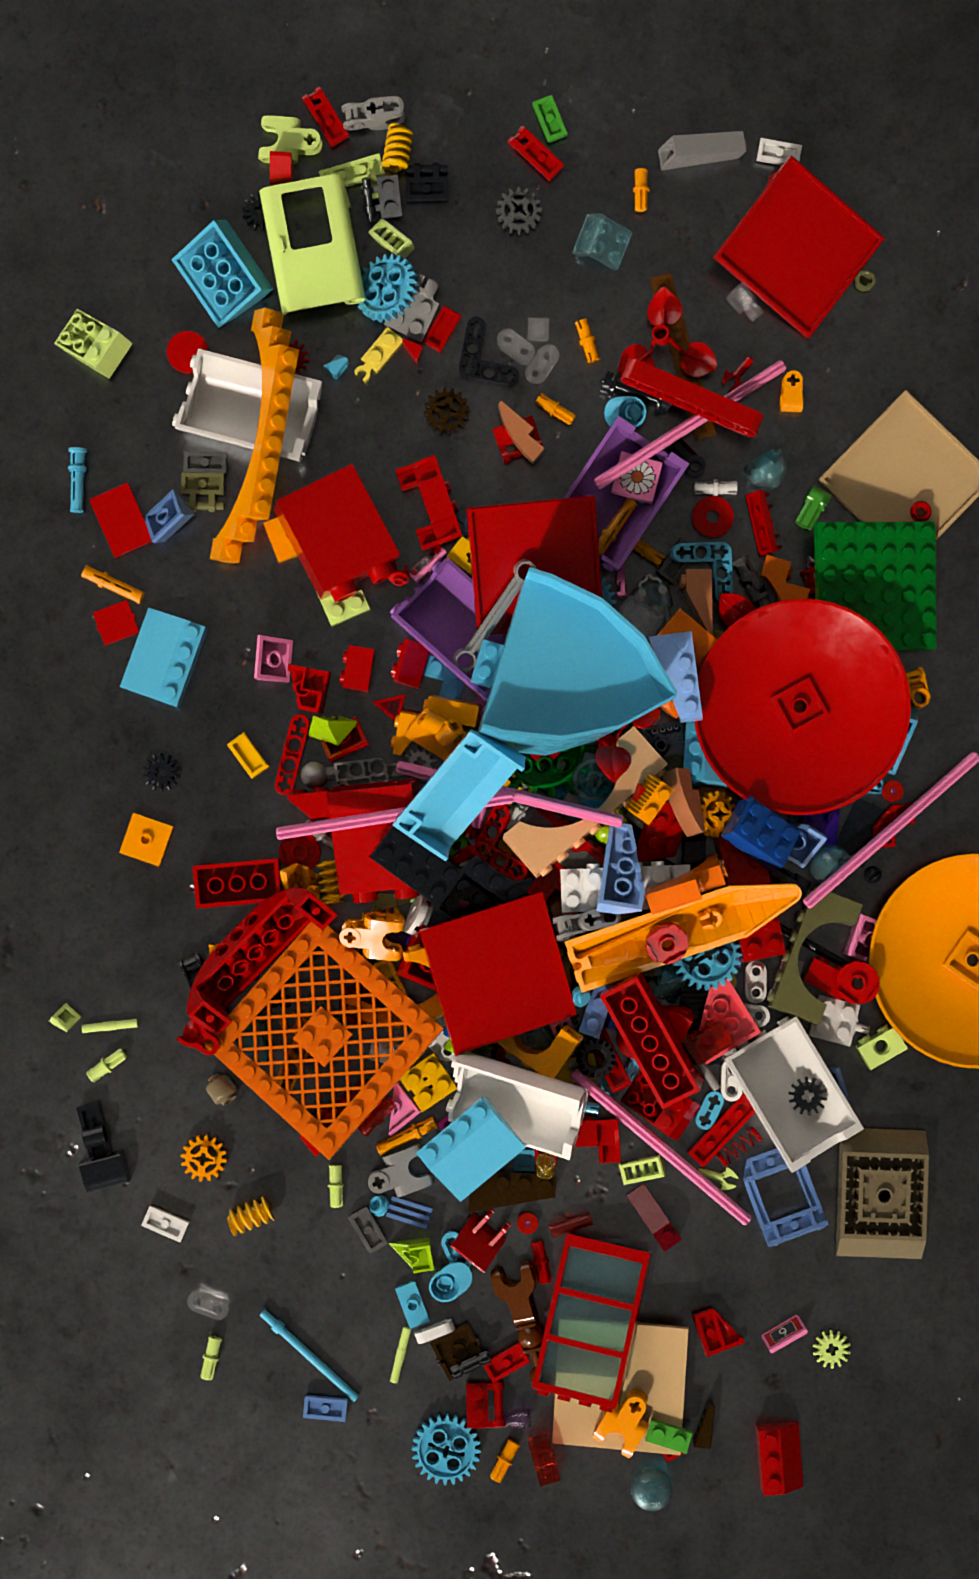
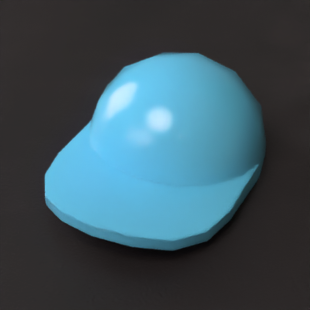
M622 396L612 398L607 402L604 415L610 427L618 416L633 426L639 427L647 419L648 409L640 398Z
M452 1262L436 1272L429 1283V1291L432 1297L440 1302H450L465 1292L472 1282V1272L469 1266L462 1262Z

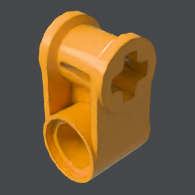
M789 371L782 379L780 412H802L803 377L798 371ZM790 377L797 381L794 386H791V382H787Z
M920 666L917 670L905 672L909 683L911 707L915 709L926 706L930 701L926 675L923 667ZM916 693L923 695L924 701L922 704L915 701L914 696Z

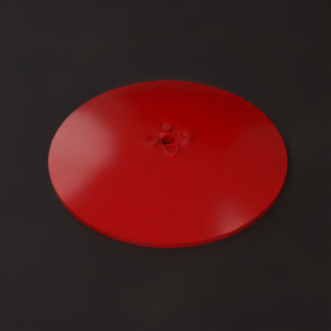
M789 599L774 602L749 612L727 628L709 650L698 674L703 720L694 721L697 738L706 760L718 777L733 792L743 799L752 796L773 812L791 815H813L839 809L867 794L886 776L897 760L906 740L910 724L911 696L905 669L897 652L884 634L860 614L835 603L815 599ZM803 700L805 702L806 708L803 712L795 711L794 704L796 701Z

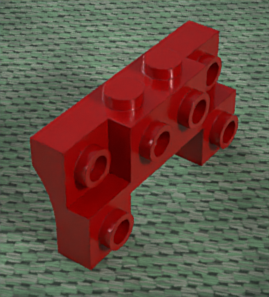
M433 455L396 469L395 472L402 492L419 487L431 525L416 530L422 551L461 538L462 533L455 512H458L455 500H450L448 492H451L448 479L443 480L436 456Z
M584 1116L575 1147L598 1146L599 1163L622 1162L619 1119L593 1120V1116ZM534 1149L535 1166L558 1165L557 1156Z

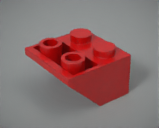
M406 638L404 643H399L396 654L399 657L398 664H393L391 671L395 683L420 689L430 653L423 645Z
M313 788V793H307L305 789L293 790L292 795H287L288 800L311 819L329 818L326 795L328 788Z

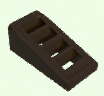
M713 1401L707 1402L693 1438V1446L695 1448H711L715 1413Z

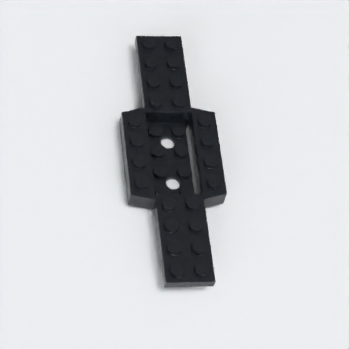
M393 823L369 855L370 859L431 903L423 925L426 927L453 919L439 907H442L455 918H459L499 905L462 877L463 874L502 903L530 895L478 855H470L456 867L448 860L444 861L393 826ZM462 895H467L470 899V903L466 907H461L458 903V899ZM556 941L572 993L573 989L579 986V983L576 981L574 969L567 954V948Z

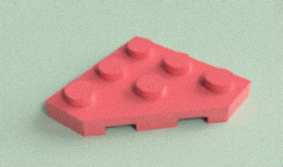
M726 979V985L721 986L718 982V989L714 990L711 986L708 990L695 1042V1048L706 1065L761 1033L733 984Z

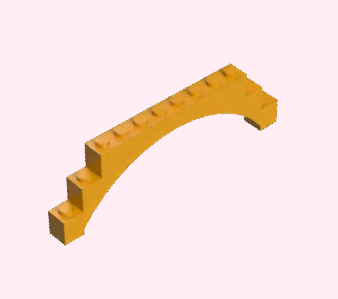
M269 308L254 310L251 331L254 332L257 339L262 370L261 407L255 444L238 498L217 537L213 538L210 559L224 563H239L243 542H254L257 521L269 520L299 354L298 349L289 347L292 331L282 329L284 315H282V312Z

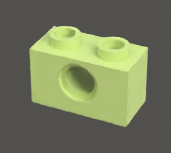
M891 1025L881 1026L876 1030L877 1033L871 1037L869 1035L862 1037L858 1040L859 1044L855 1046L865 1065L870 1070L908 1049L901 1036ZM879 1040L885 1042V1048L882 1051H877L875 1048V1044Z

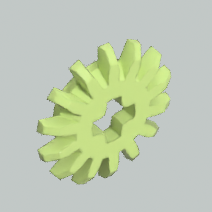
M829 1330L830 1335L828 1336L824 1331L821 1332L824 1338L820 1339L817 1336L815 1339L819 1341V1344H813L812 1346L818 1348V1351L813 1352V1355L820 1356L816 1361L824 1360L823 1367L830 1363L831 1369H834L835 1362L841 1367L842 1365L839 1360L842 1359L847 1362L848 1359L844 1357V1354H851V1351L845 1350V1348L851 1346L850 1343L844 1344L847 1337L839 1338L840 1331L837 1332L836 1336L833 1335V1330ZM829 1344L838 1347V1350H835V1355L826 1352Z

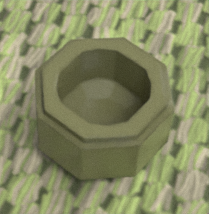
M870 270L860 271L854 279L855 287L861 292L870 291L876 283L875 274Z

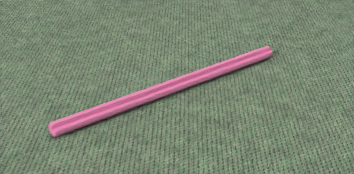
M782 360L777 361L724 395V397L738 402L786 370V365ZM696 414L596 477L594 479L595 486L598 489L604 488L708 420Z
M971 752L805 897L803 903L808 908L814 907L979 762V755L976 752Z
M399 761L396 767V772L399 774L423 780H429L437 771V769ZM502 786L497 792L510 791L513 795V802L618 828L622 826L624 816L506 786Z
M510 791L496 793L485 807L513 803V795ZM406 807L277 827L276 835L281 840L394 822Z
M575 1069L571 1073V1080L580 1087L588 1089L590 1096L743 1225H747L752 1217L749 1213L580 1070Z

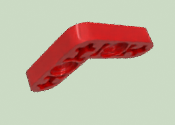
M508 804L494 806L473 847L481 855L479 848L486 846L485 850L487 852L494 853L492 857L486 854L482 855L488 864L514 880H525L530 874V870L519 858L497 847L512 818V809ZM504 808V813H506V816L501 817L499 819V823H502V826L498 823L492 822L493 819L498 820L500 814L498 813V809L500 810ZM491 826L497 828L498 833L495 838L488 836L487 831ZM499 855H503L506 858L507 862L503 867H499L496 863ZM511 865L514 867L522 866V871L524 872V874L517 876L518 872L516 870L511 868L508 872L507 869Z

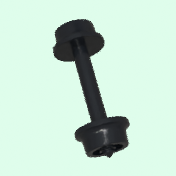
M607 371L605 378L600 380L602 384L600 392L608 395L609 399H611L613 391L617 390L656 403L654 414L658 412L667 414L669 407L673 406V404L617 382L619 371L616 373Z

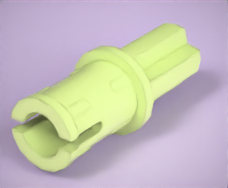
M118 1049L106 1059L102 1058L101 1062L86 1071V1074L91 1081L96 1082L106 1073H111L112 1069L123 1062L127 1055L122 1049Z
M342 1164L329 1165L330 1184H328V1187H330V1206L339 1208L343 1206L342 1187H344V1184L342 1183Z
M209 1336L201 1371V1378L204 1380L213 1379L216 1363L220 1359L218 1357L222 1342L220 1337Z

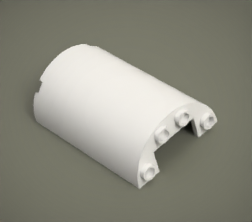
M198 348L197 354L192 356L190 367L193 368L194 378L187 386V401H183L179 413H175L172 425L177 430L253 449L261 407V365ZM295 374L280 457L298 462L303 460L301 455L306 454L318 413V400L321 398L322 381Z
M787 1016L777 1022L779 1026L768 1033L764 1029L760 1034L754 1036L756 1040L751 1043L746 1041L737 1046L738 1050L733 1048L726 1052L724 1060L789 1170L793 1173L811 1162L810 1160L840 1141L847 1140L864 1128L797 1016L792 1019ZM805 1077H808V1082H812V1079L816 1078V1085L820 1082L823 1083L820 1090L826 1089L827 1092L823 1093L822 1097H827V1101L821 1100L820 1102L825 1106L824 1108H821L819 1105L816 1107L819 1113L816 1114L814 1109H812L811 1116H808L807 1110H804L803 1114H799L801 1108L798 1107L794 1110L793 1107L796 1103H789V1100L794 1099V1095H788L789 1091H795L791 1087L792 1084L795 1086L799 1085L797 1079L804 1083ZM805 1090L802 1099L811 1102L814 1093H809L808 1090Z
M471 1052L454 1056L451 1067L454 1068L453 1077H455V1082L458 1085L453 1100L449 1099L446 1111L449 1112V1122L456 1120L482 1097H487L525 1146L570 1160L578 1139L580 1125L583 1122L588 1100V1089Z

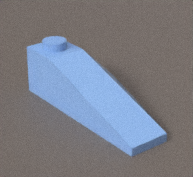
M623 823L620 828L609 825L596 911L611 914L642 911L645 887L642 881L641 867L638 861L631 824Z

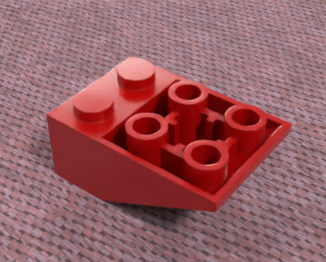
M641 1071L620 1101L676 1141L701 1107L693 1099L686 1097L662 1109Z

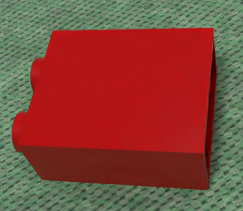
M353 464L276 500L274 512L321 600L332 595L335 603H339L358 592L354 583L370 577L372 583L377 584L396 573L392 565L396 563L400 553Z
M418 778L333 787L326 793L329 818L333 819L407 807L420 791ZM393 822L331 832L340 895L352 894L354 903L376 901L379 899L378 891L394 890L396 899L420 896L416 891L369 858V855Z

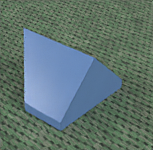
M785 820L801 831L788 859L804 868L828 837L810 825Z

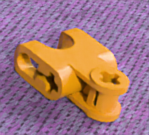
M368 912L365 913L364 920L348 919L343 923L339 936L340 942L346 947L362 948V955L365 958L398 961L403 957V948L400 944L389 941L385 935L391 932L402 931L405 926V918L399 914Z
M633 1389L627 1393L619 1409H613L612 1413L604 1411L594 1429L593 1438L601 1442L607 1434L611 1432L619 1433L625 1440L622 1445L621 1454L631 1458L649 1426L648 1422L641 1419L646 1410V1394L642 1390Z

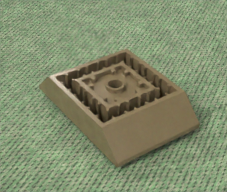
M864 1128L847 1140L839 1142L836 1256L922 1259L927 1234L929 1151L925 1130ZM887 1190L890 1194L889 1199L884 1202L880 1201L878 1198L880 1191Z

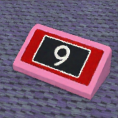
M440 546L435 547L408 574L416 584H419L433 572L431 568L437 561L443 562L447 558V552Z
M795 1315L761 1336L770 1353H774L804 1336L808 1331L800 1317Z

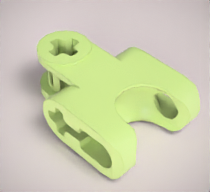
M284 116L262 117V128L266 132L276 133L278 140L272 146L259 149L258 159L260 161L270 163V151L291 152L294 164L298 163V155L315 156L321 152L323 144L319 133L315 129L301 128L300 119Z

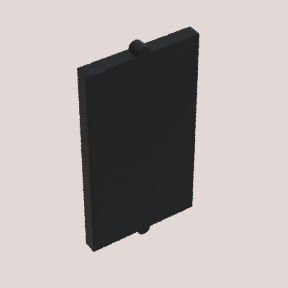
M860 798L857 799L837 839L836 849H833L831 854L847 862L873 839L872 826L885 810L876 806L874 802L869 803ZM865 861L863 864H861L859 867H860V868H864V866H865V864H866V861Z

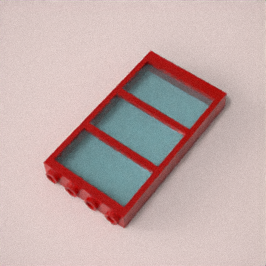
M566 1234L532 1388L537 1389L536 1394L549 1397V1394L553 1393L558 1395L557 1399L570 1402L571 1398L579 1400V1405L591 1407V1404L600 1405L599 1410L611 1413L613 1409H619L651 1263V1253Z

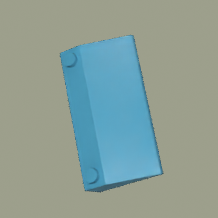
M470 730L393 822V826L446 861L453 843L515 770L518 769L522 772L525 769L526 757L503 742Z

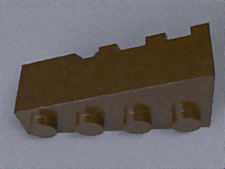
M501 1168L469 1195L468 1213L555 1198L556 1172L513 1171V1169Z

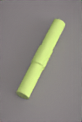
M130 1019L83 1024L82 1033L138 1027V1020Z
M403 1327L390 1378L392 1383L397 1384L399 1381L411 1332L409 1327Z

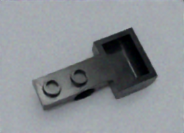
M98 1101L78 1106L76 1110L82 1128V1140L90 1157L79 1162V1170L86 1192L90 1193L130 1182L123 1151H111Z

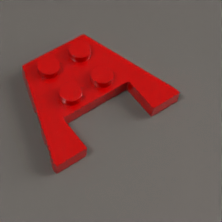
M637 783L632 800L638 802V798H641L643 791H646V787ZM667 801L650 825L644 823L636 846L639 862L676 856L684 831L680 827L672 807Z

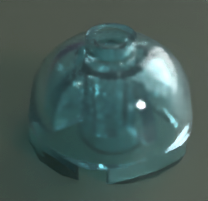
M778 449L777 453L774 450H770L753 459L755 464L751 467L747 464L743 469L753 485L760 488L770 487V489H773L782 483L781 480L787 472V462L780 449Z
M596 759L582 761L576 766L572 774V785L575 792L587 801L605 799L615 786V783L599 768Z
M837 845L820 847L810 861L811 875L820 885L852 856Z
M657 1466L643 1467L632 1477L630 1483L631 1495L640 1508L646 1511H658L669 1504L673 1495V1485L670 1476L664 1469Z

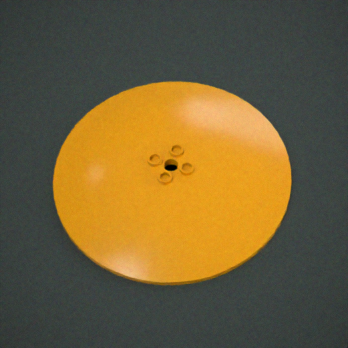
M979 854L956 855L944 858L921 868L908 877L896 888L883 906L873 929L869 949V964L877 970L880 976V988L875 997L882 1013L892 1028L903 1040L924 1055L942 1063L964 1068H979ZM970 954H975L978 958V962L974 966H970L967 963V957Z

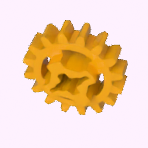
M705 792L704 797H700L705 836H721L733 812L732 809L736 806L735 804H730L732 798L725 797V792Z
M206 1134L204 1139L197 1135L196 1142L190 1139L189 1144L191 1146L185 1145L183 1147L187 1152L182 1153L180 1156L185 1158L181 1166L188 1167L185 1171L186 1174L189 1172L193 1173L191 1179L199 1176V1182H202L204 1177L211 1181L212 1174L218 1177L220 1175L218 1170L223 1171L225 1169L222 1163H226L228 1160L223 1157L227 1150H221L222 1142L219 1144L215 1143L217 1137L209 1140V1134ZM201 1144L198 1152H191L195 1146ZM210 1146L216 1150L217 1154L211 1151ZM203 1153L209 1158L205 1163H203L202 1158H199ZM191 1162L197 1165L198 1170L193 1167ZM210 1164H217L213 1170L207 1172Z

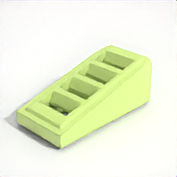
M381 218L368 232L386 251L397 257L400 255L406 259L415 248L409 238L385 219ZM386 227L387 230L379 236L378 234ZM392 233L393 235L387 241H385V239ZM397 239H399V241L392 247V244Z
M659 1153L619 1163L624 1185L665 1177L667 1174L664 1158ZM656 1161L659 1171H655L653 1162ZM645 1163H648L650 1173L646 1172ZM636 1165L640 1167V1176H638ZM627 1167H631L633 1173L632 1178H630Z

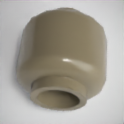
M216 1073L208 1079L210 1083L207 1085L206 1091L215 1104L225 1106L237 1097L238 1088L228 1074L220 1075Z

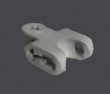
M398 96L371 98L363 103H347L341 107L346 117V122L343 123L345 130H359L362 128L385 130L388 129L391 123L401 125L405 123L404 103ZM391 103H397L399 107L389 105ZM401 117L397 122L391 121V119Z
M596 909L588 910L581 914L556 917L553 919V924H557L559 935L556 936L557 941L573 939L620 923L621 914H613L615 917L614 922L609 914L596 911Z
M415 1143L383 1156L385 1167L377 1169L369 1175L368 1187L370 1190L379 1194L394 1188L396 1196L402 1197L432 1185L435 1180L431 1174L414 1175L408 1168L411 1159L418 1156L416 1152L422 1148L421 1144ZM375 1177L384 1179L382 1186L379 1187L378 1184H373Z

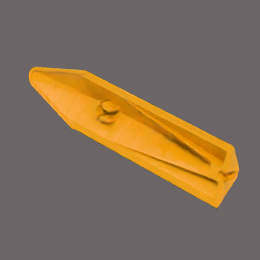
M793 883L730 885L703 894L701 900L653 915L650 912L615 924L614 926L565 941L567 954L572 963L576 981L579 983L583 993L627 978L639 971L645 972L666 965L653 961L648 955L645 946L646 936L658 924L672 922L680 925L685 930L689 940V947L683 957L686 958L742 938H747L798 902L802 896V891L799 885ZM665 940L662 943V947H670L673 941Z

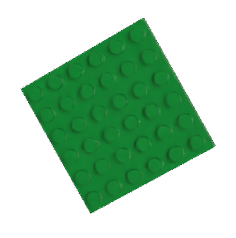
M815 522V600L835 603L860 614L884 634L895 650L937 649L935 522Z

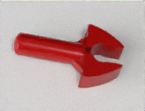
M748 356L735 372L730 373L726 370L722 378V387L728 380L733 378L735 379L734 385L728 392L743 384L740 382V378L753 364L754 360Z

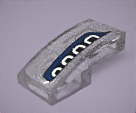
M678 721L656 724L648 728H640V731L648 742L659 731L672 743L685 742L686 723Z

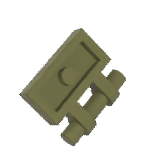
M181 472V494L189 495V501L184 502L193 512H197V510H209V512L224 510V501H216V495L224 496V473ZM197 495H208V501H197Z

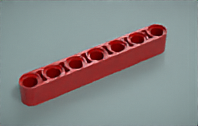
M631 358L628 360L621 376V381L628 386L748 437H756L764 418L763 414L752 408L637 359Z

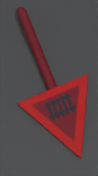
M406 694L372 701L375 706L394 722L396 715H400V712L403 710L421 713L403 708Z

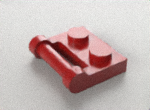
M530 415L522 418L534 428L530 436L543 446L533 416ZM504 425L492 429L505 465L511 463V460L523 456L519 449L507 452L506 448L515 444L508 435Z
M503 1382L466 1384L467 1429L506 1427V1420H503L502 1390H505ZM488 1391H494L495 1420L489 1421Z

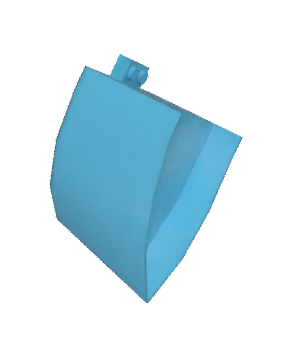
M529 567L520 589L504 645L483 639L470 681L471 683L491 688L478 732L509 745L519 753L544 756L594 742L664 705L677 696L675 687L646 637L603 598L551 573Z

